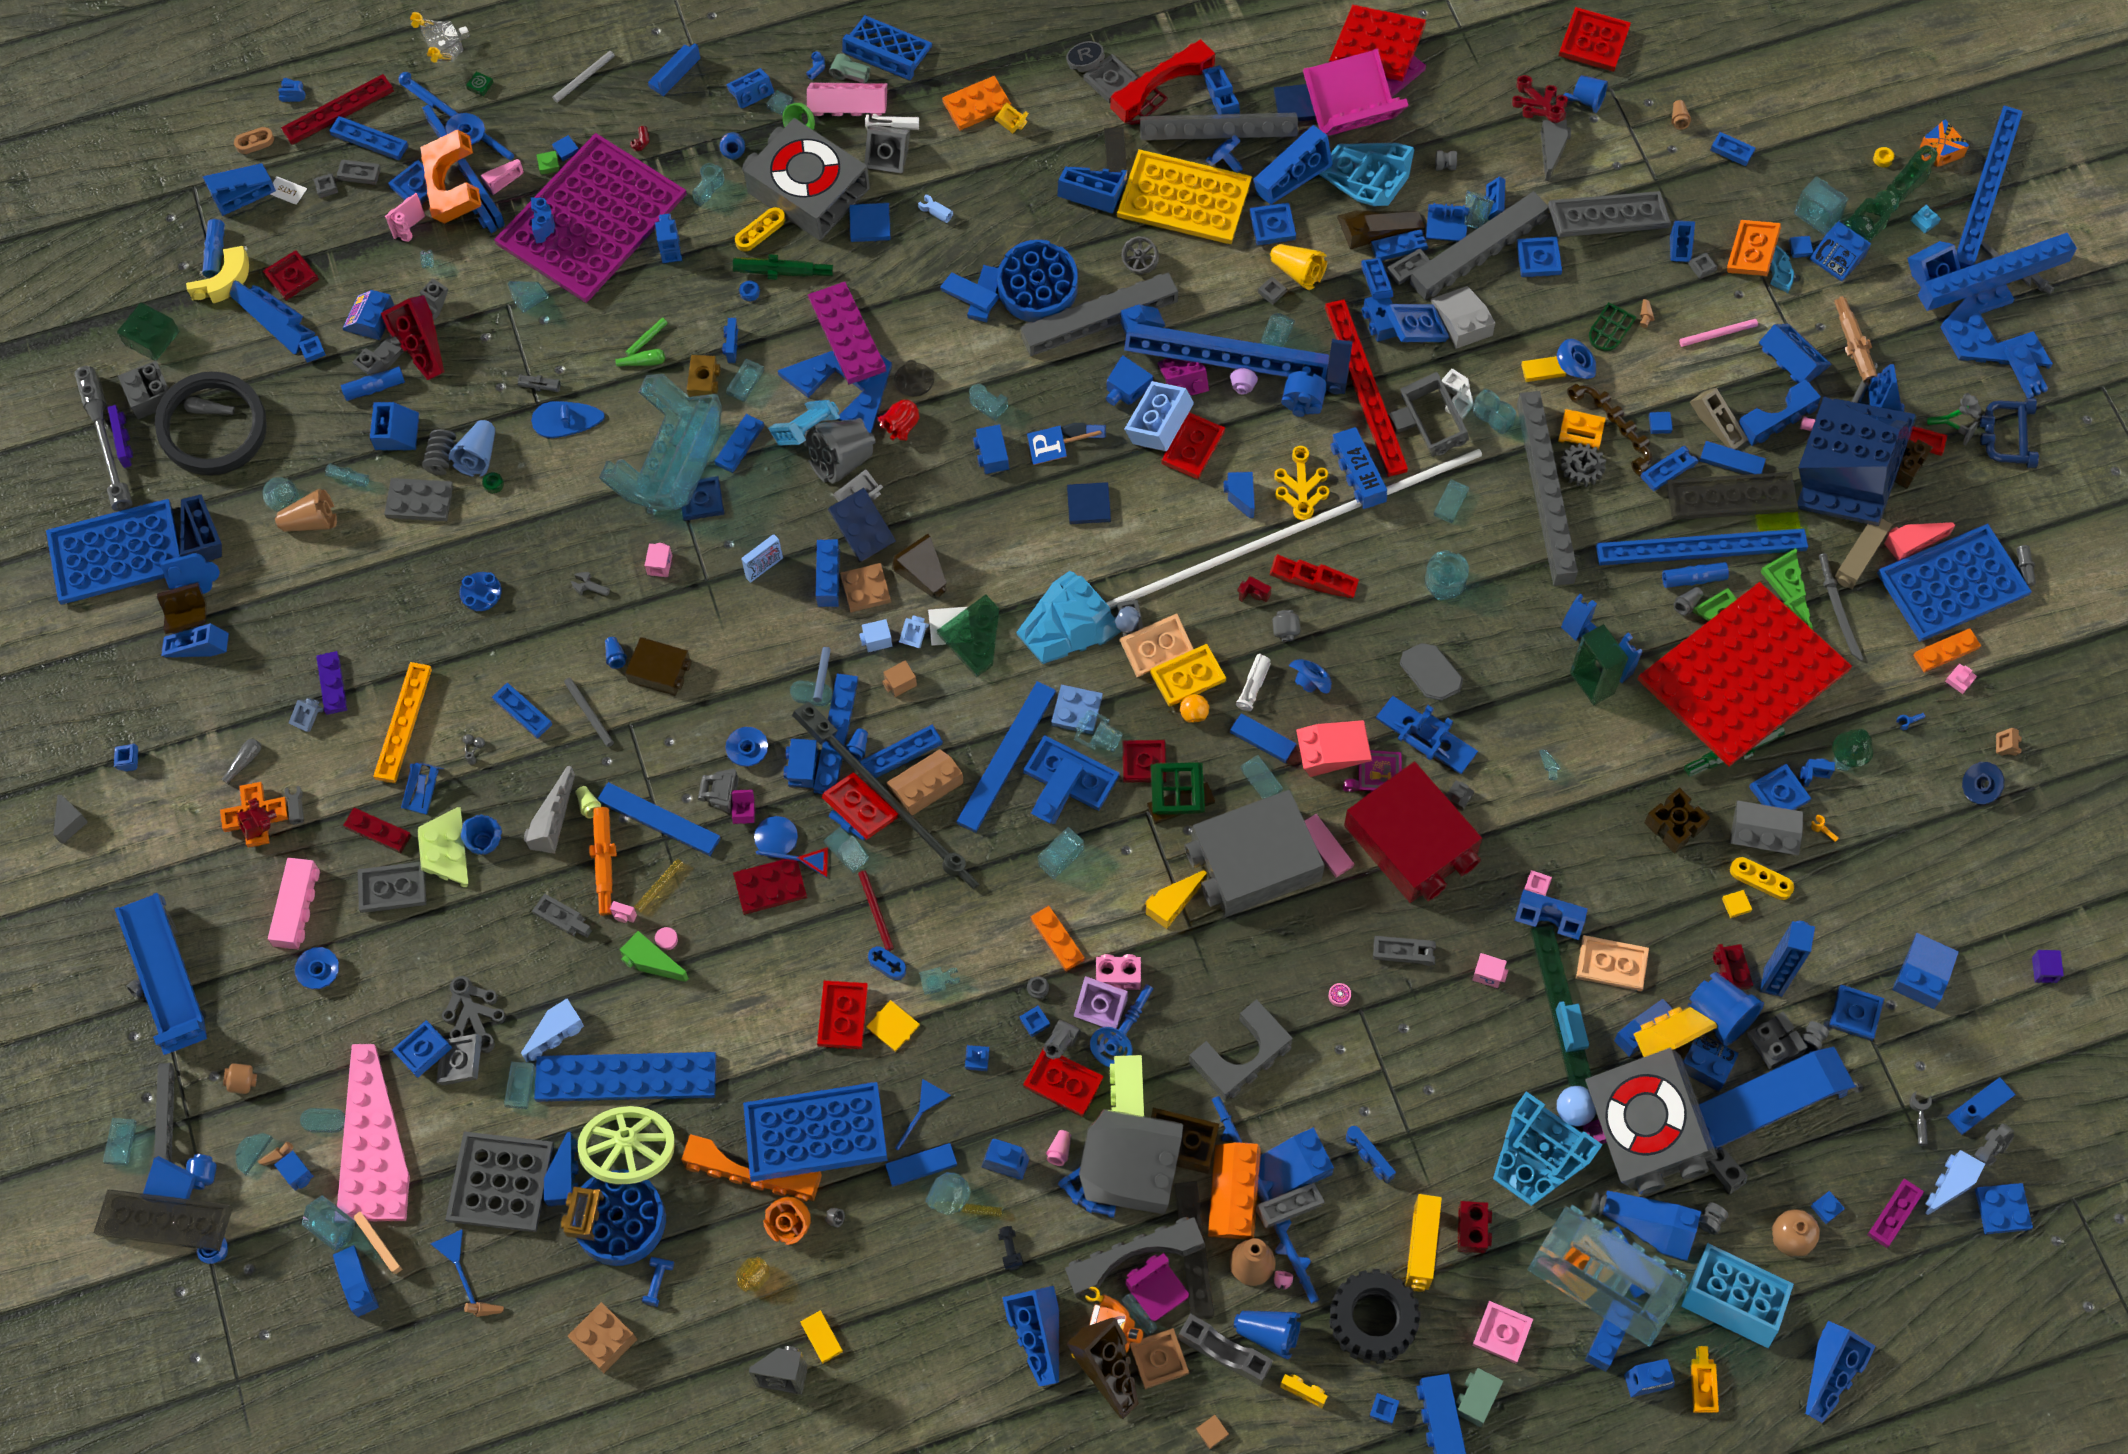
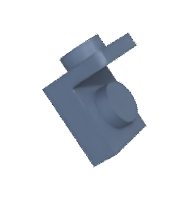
M311 698L297 700L289 724L310 732L318 712H323L324 708L318 705V701Z

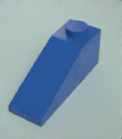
M210 623L165 636L161 656L208 657L225 653L227 651L229 633Z
M1064 757L1040 794L1031 814L1048 823L1055 824L1084 766Z
M1661 999L1619 1031L1614 1042L1629 1057L1640 1049L1634 1033L1641 1030L1640 1025L1649 1021L1655 1023L1654 1018L1663 1014L1669 1016L1668 1011L1672 1010V1008L1664 999Z
M355 1245L333 1254L340 1282L351 1311L359 1317L379 1308Z

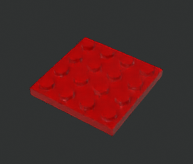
M1352 5L1329 62L1378 49L1386 78L1403 82L1425 29L1426 19Z

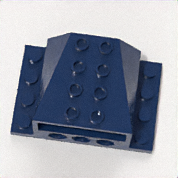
M1824 396L1798 467L1802 490L1796 504L1797 509L1879 526L1916 420V414L1835 398L1832 400Z

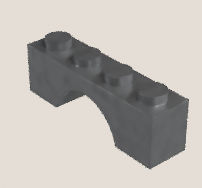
M1192 1314L1189 1315L1179 1333V1341L1261 1386L1272 1366V1359L1252 1348H1246L1230 1341L1218 1333L1210 1324Z

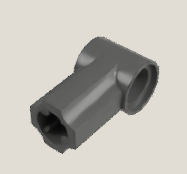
M1060 1019L1051 1037L1044 1045L1043 1050L1046 1052V1056L1053 1060L1060 1058L1069 1046L1072 1047L1079 1036L1080 1029Z

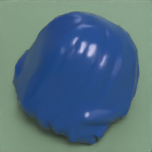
M483 814L466 819L462 825L461 839L472 853L479 855L489 854L496 849L501 840V826L492 817Z

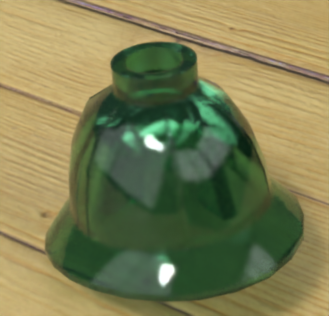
M1853 729L1841 733L1833 742L1832 748L1835 757L1846 766L1861 767L1869 763L1873 757L1872 738L1864 729Z

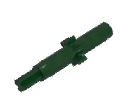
M769 254L768 259L733 257V272L768 274V279L777 280L778 275L833 277V265L813 264V262L778 260V255Z
M1783 725L1743 755V759L1754 756V749L1785 735ZM1710 751L1703 755L1702 758L1685 765L1684 770L1691 777L1706 769L1710 770L1718 767L1725 762L1713 751Z

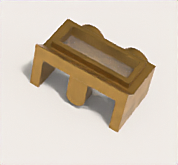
M574 1187L573 1193H568L566 1206H569L567 1215H563L561 1221V1228L564 1229L563 1232L567 1237L594 1241L595 1236L592 1233L593 1224L599 1218L597 1210L599 1200L604 1198L600 1189L592 1190Z

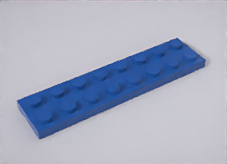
M716 1052L537 1056L534 1096L536 1102L715 1098Z

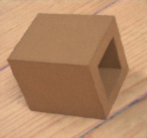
M906 660L883 672L884 680L882 683L886 691H891L894 697L917 686L916 676Z

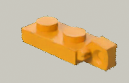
M1698 1346L1696 1348V1359L1691 1360L1693 1413H1718L1716 1364H1714V1359L1708 1358V1346Z

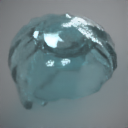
M272 478L266 482L262 491L265 505L277 512L298 501L299 493L296 484L288 480V478Z

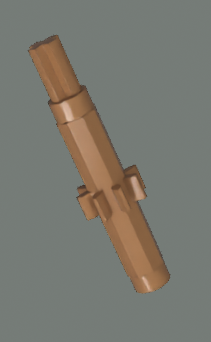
M1841 296L1839 299H1835L1834 303L1847 339L1848 346L1845 347L1847 356H1851L1855 360L1864 384H1870L1871 379L1877 377L1869 351L1872 345L1870 340H1866V337L1862 335L1847 299Z

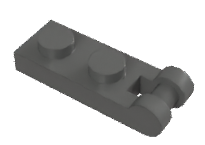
M1374 936L1373 960L1420 963L1432 966L1435 965L1433 951L1436 950V942ZM1418 949H1423L1424 955L1418 954Z

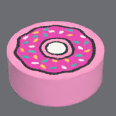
M1342 983L1333 985L1328 995L1330 1002L1337 1007L1347 1005L1351 998L1350 988Z

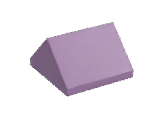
M1085 976L1074 1017L1102 1027L1117 1029L1127 1003L1128 991Z

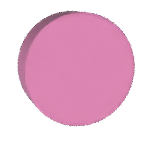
M664 927L657 931L655 942L661 950L668 951L677 945L678 937L672 928Z

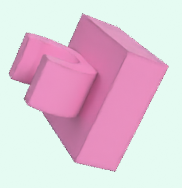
M1959 663L1945 682L1963 694L1977 676L1972 673L1973 670Z

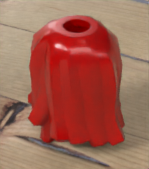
M905 399L893 404L883 416L877 418L878 422H880V427L887 429L889 434L892 433L890 436L892 441L896 438L906 441L908 440L909 432L919 420V410L915 403Z

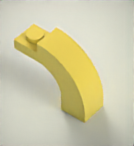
M243 246L223 249L224 266L216 276L206 280L186 283L187 291L192 300H203L210 297L213 303H217L231 297L230 291L233 281L236 280L242 285L244 284L249 272V259Z

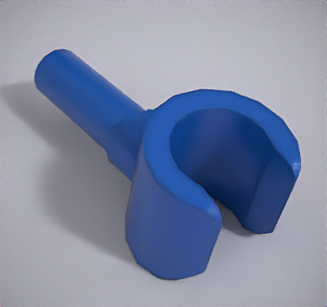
M1921 713L1913 717L1900 715L1896 723L1905 721L1906 724L1900 727L1904 731L1908 729L1909 724L1925 718V714Z

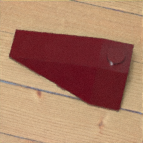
M424 295L408 298L381 313L392 337H396L402 344L400 347L411 355L413 363L427 380H431L444 373L433 315Z

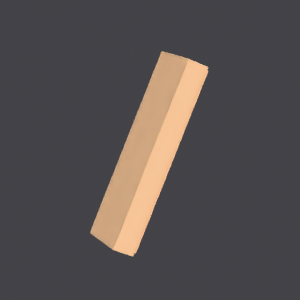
M358 1212L354 1215V1220L393 1274H397L403 1270L364 1214Z

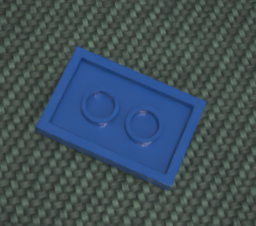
M1389 304L1385 308L1401 342H1445L1449 338L1434 304Z

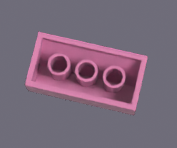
M810 83L807 88V107L814 116H822L824 113H831L832 116H842L843 113H851V116H862V113H870V116H873V114L882 116V113L886 112L888 86L887 83Z

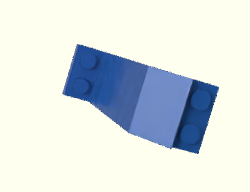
M154 893L152 896L114 909L158 1031V1035L153 1036L157 1046L161 1047L163 1054L166 1055L205 1040L207 1035L204 1018L164 909L166 905L165 899L159 893Z
M1835 1047L1813 1051L1699 1104L1714 1149H1717L1829 1096L1837 1094L1840 1099L1847 1095L1848 1090L1856 1086Z

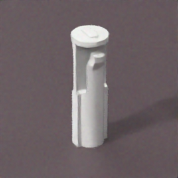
M866 114V131L872 125L903 130H919V117H881L873 114L872 118L878 120H872Z
M1261 654L1256 656L1243 692L1236 702V706L1241 710L1252 711L1256 695L1271 665L1268 657Z

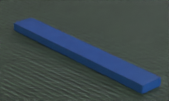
M426 105L422 107L427 121L438 138L447 135L446 129L431 106ZM465 158L456 161L455 164L467 182L479 188L481 202L497 228L503 227L505 223L502 214Z
M1038 681L1036 682L957 820L958 825L975 833L978 831L1055 696V689Z

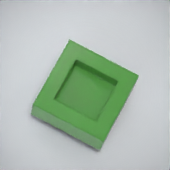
M556 151L536 154L541 175L560 171Z

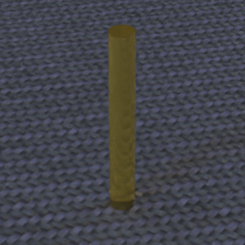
M676 859L638 901L634 908L641 912L682 867L683 863Z
M934 1200L933 1209L1002 1217L1003 1209L1001 1207Z

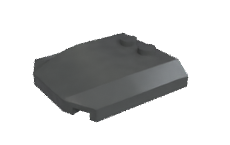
M1103 1109L1096 1121L1088 1128L1079 1171L1086 1200L1165 1215L1169 1204L1182 1139L1183 1124Z

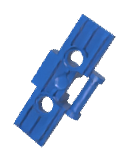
M1392 696L1376 716V719L1400 734L1398 737L1399 741H1405L1427 756L1428 760L1435 757L1459 774H1462L1478 751L1448 732L1453 724V720L1447 718L1445 723L1432 715L1434 708L1429 705L1425 708L1424 713L1420 714ZM1406 719H1411L1414 721L1413 723H1408L1407 725L1403 724V721ZM1410 734L1416 735L1417 737H1419L1420 739H1422V740L1425 741L1426 743H1428V744H1430L1431 746H1433V748L1431 749L1430 747H1428L1427 745H1425V744L1422 743L1421 741L1417 740L1416 738H1414V737L1411 736ZM1441 743H1448L1451 747L1450 750L1443 751L1440 748Z

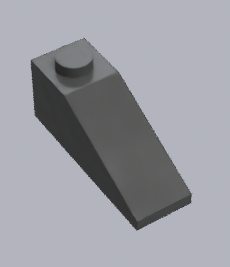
M1543 120L1540 132L1545 181L1550 180L1566 147L1567 139L1571 138V128L1567 127V120L1559 123H1553L1550 120Z

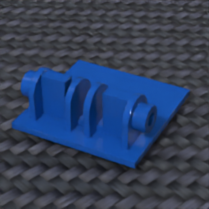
M1435 203L1433 205L1429 204L1426 239L1460 241L1465 238L1469 207H1465V205L1454 207L1453 204L1451 206H1447V204L1445 206Z

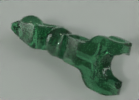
M1928 145L1921 147L1913 155L1905 168L1894 178L1892 184H1889L1887 189L1878 192L1874 199H1865L1855 210L1854 214L1844 222V225L1868 242H1871L1874 236H1877L1887 226L1891 213L1897 210L1900 202L1929 178L1932 171L1931 166L1936 161L1938 155L1936 149ZM1928 153L1931 155V158L1928 161H1924L1921 156ZM1866 212H1874L1875 215L1880 216V221L1874 226L1871 218L1864 214Z

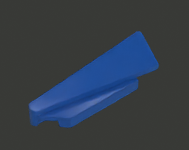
M233 281L230 296L293 354H297L301 350L299 342L314 337L315 332L299 324L303 317L301 314L258 286L252 285L248 289L239 281Z

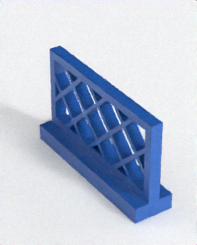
M864 15L850 35L846 34L843 37L842 53L911 80L914 76V70L932 48V43ZM867 23L874 28L864 29L863 26ZM887 31L891 35L881 36L880 32ZM876 33L878 36L876 38L868 39L867 37L868 34ZM864 36L865 40H860L855 37ZM904 38L908 42L898 43L897 39ZM885 41H894L892 45L885 46L884 44ZM880 42L882 47H877L872 44ZM921 45L924 48L915 50L914 46ZM910 47L911 51L902 53L901 48ZM897 49L898 54H894L889 51ZM913 56H914V58H915L914 61H911V60H909V59H906V58H908V57H913Z

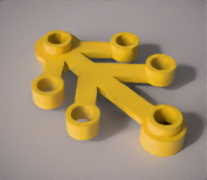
M1304 446L1295 447L1292 453V459L1297 463L1298 483L1282 468L1277 469L1274 476L1277 482H1284L1298 494L1299 501L1288 493L1287 488L1278 487L1275 497L1277 500L1286 501L1292 506L1293 514L1299 520L1310 519L1314 513L1313 507L1320 500H1325L1329 496L1328 487L1320 486L1317 489V493L1307 501V493L1319 482L1327 480L1328 471L1325 468H1318L1316 474L1306 482L1305 462L1308 460L1309 451ZM1324 473L1325 476L1321 477L1318 474ZM1283 474L1284 477H1278L1277 475ZM1320 491H1325L1326 494H1325V495H1322V494H1320L1319 492H1320ZM1284 492L1285 495L1281 496L1278 493ZM1300 510H1306L1307 512L1302 513Z

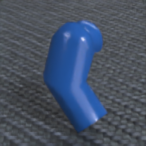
M818 51L811 55L813 67L806 72L811 80L825 69L824 56Z

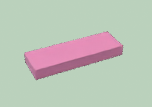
M1317 814L1304 821L1322 860L1336 878L1354 867L1353 861Z

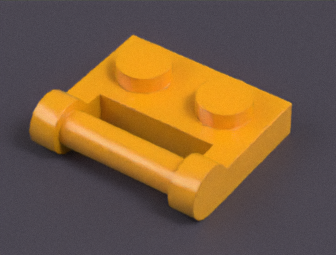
M1565 409L1558 442L1581 443L1584 446L1590 444V447H1597V450H1599L1606 418ZM1567 432L1594 437L1595 439L1568 434Z

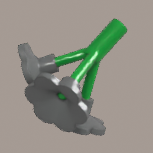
M1969 393L1963 395V398L1960 400L1962 406L1958 410L1948 415L1927 418L1928 426L1947 424L1957 429L1959 433L1964 435L1963 445L1965 446L1972 438L1978 422L1975 421L1968 428L1964 425L1959 426L1949 421V419L1961 414L1970 415L1976 420L1980 419L1981 407L1978 404V399Z

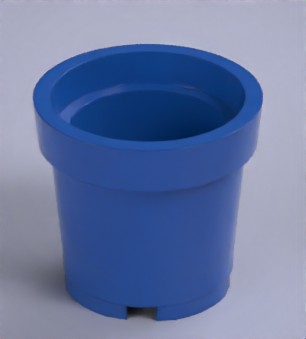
M1714 972L1710 975L1713 978L1709 982L1704 980L1696 988L1689 999L1692 1003H1688V1006L1716 1022L1718 1027L1713 1029L1715 1037L1724 1046H1728L1736 1041L1752 1025L1760 1014L1764 1002L1754 995L1746 994L1718 972Z

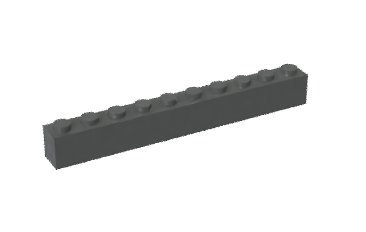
M1540 391L1520 393L1517 409L1553 586L1574 584L1578 571Z

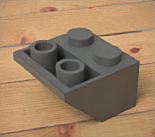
M155 360L118 375L130 407L137 419L156 413L162 397L169 390L158 362Z

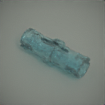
M328 464L325 471L327 477L342 480L346 484L353 483L365 488L369 482V475L353 471L349 467L343 468Z

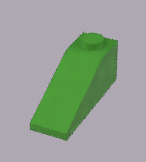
M639 931L620 949L623 956L621 960L630 968L634 966L638 971L684 982L689 979L684 969Z

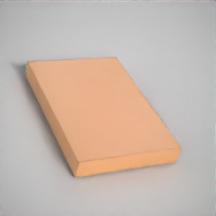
M1174 614L1119 639L1137 678L1149 673L1153 667L1194 650L1178 614Z
M1583 935L1576 979L1643 991L1649 948Z

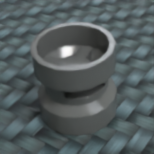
M1437 150L1435 170L1442 171L1443 169H1448L1449 171H1456L1457 151L1444 153Z
M1810 1021L1806 1027L1807 1032L1802 1034L1801 1038L1808 1047L1807 1050L1813 1052L1821 1049V1042L1826 1040L1829 1030L1820 1023Z
M1709 1202L1705 1208V1214L1700 1216L1698 1225L1706 1232L1717 1235L1721 1229L1720 1224L1726 1221L1729 1214L1723 1207Z

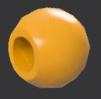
M1192 694L1185 697L1181 702L1180 713L1186 722H1201L1209 714V705L1203 696Z

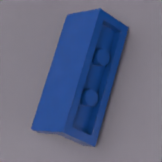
M695 43L691 47L684 45L648 81V86L664 96L700 59L698 45Z

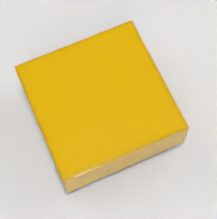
M1744 890L1725 895L1722 898L1730 918L1752 911Z

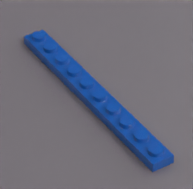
M2003 106L1956 251L1961 268L1975 265L2023 113L2021 110L2008 106Z
M1805 529L1597 543L1596 546L1599 566L1790 552L1795 548L1799 552L1807 551L1808 548Z

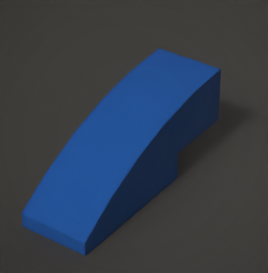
M1221 65L1202 70L1217 113L1240 114L1239 102L1233 94V86Z

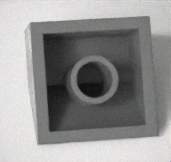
M875 125L869 127L867 130L864 163L867 165V168L903 173L909 149L910 130Z

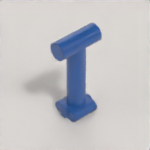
M651 1257L649 1266L656 1267L648 1296H643L642 1302L646 1305L658 1307L659 1300L657 1295L665 1269L672 1271L674 1261Z

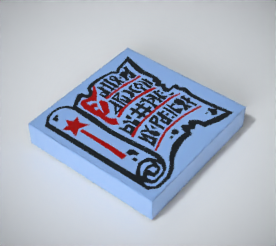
M775 534L742 557L745 576L750 583L783 559L780 542Z

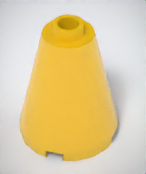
M1279 244L1270 253L1271 261L1307 290L1313 289L1315 286L1312 285L1315 282H1320L1326 271L1327 261L1324 260V257L1327 256L1321 251Z

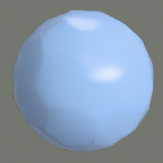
M1570 1086L1563 1090L1557 1100V1112L1560 1118L1569 1125L1584 1126L1595 1117L1596 1109L1590 1092L1584 1087Z

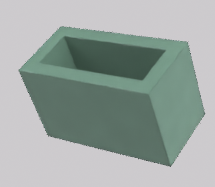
M1477 1368L1475 1374L1470 1372L1464 1384L1468 1389L1465 1395L1459 1394L1455 1403L1456 1407H1458V1416L1482 1427L1503 1380Z

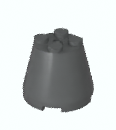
M861 418L818 423L805 431L804 435L806 439L804 446H808L812 458L809 460V463L816 475L824 483L828 481L833 484L843 479L872 456L873 444H875L874 435L868 432Z

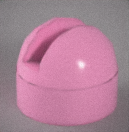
M1275 1271V1286L1279 1289L1281 1285H1283V1289L1289 1288L1293 1280V1274L1285 1271Z

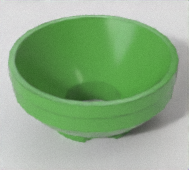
M793 103L785 108L783 112L784 127L795 118L814 130V115L806 105ZM802 113L808 117L807 124L802 121Z

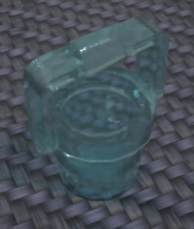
M1089 710L1084 718L1081 717L1076 727L1077 733L1074 739L1076 742L1092 750H1095L1097 746L1114 753L1123 733L1107 724L1110 721L1108 718ZM1092 715L1100 719L1101 722L1091 742L1088 743L1080 739L1079 736L1084 732L1089 722L1088 718Z

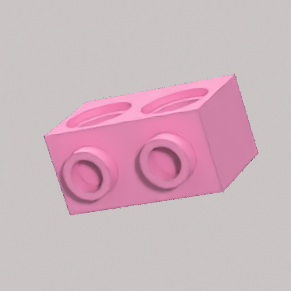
M1104 954L1101 957H1096V980L1123 990H1140L1141 957H1136L1132 954H1127L1123 957ZM1110 968L1113 972L1107 975L1102 973V970ZM1132 968L1135 970V973L1128 975L1124 970Z

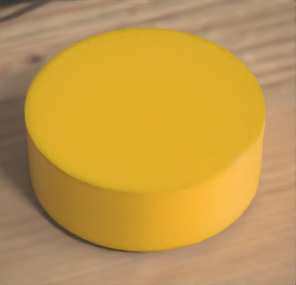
M1887 147L1878 148L1873 156V161L1879 167H1889L1894 160V152Z

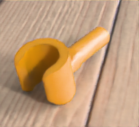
M1817 815L1816 821L1820 824L1812 821V830L1815 832L1822 831L1836 842L1838 837L1824 825V817Z

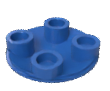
M477 572L463 578L460 587V598L467 608L474 611H484L490 609L499 601L501 585L493 573Z
M780 816L769 817L763 820L756 828L754 840L760 851L787 854L797 846V829L787 818Z

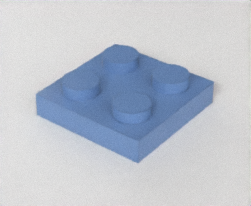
M1061 685L1051 726L1093 735L1103 693Z

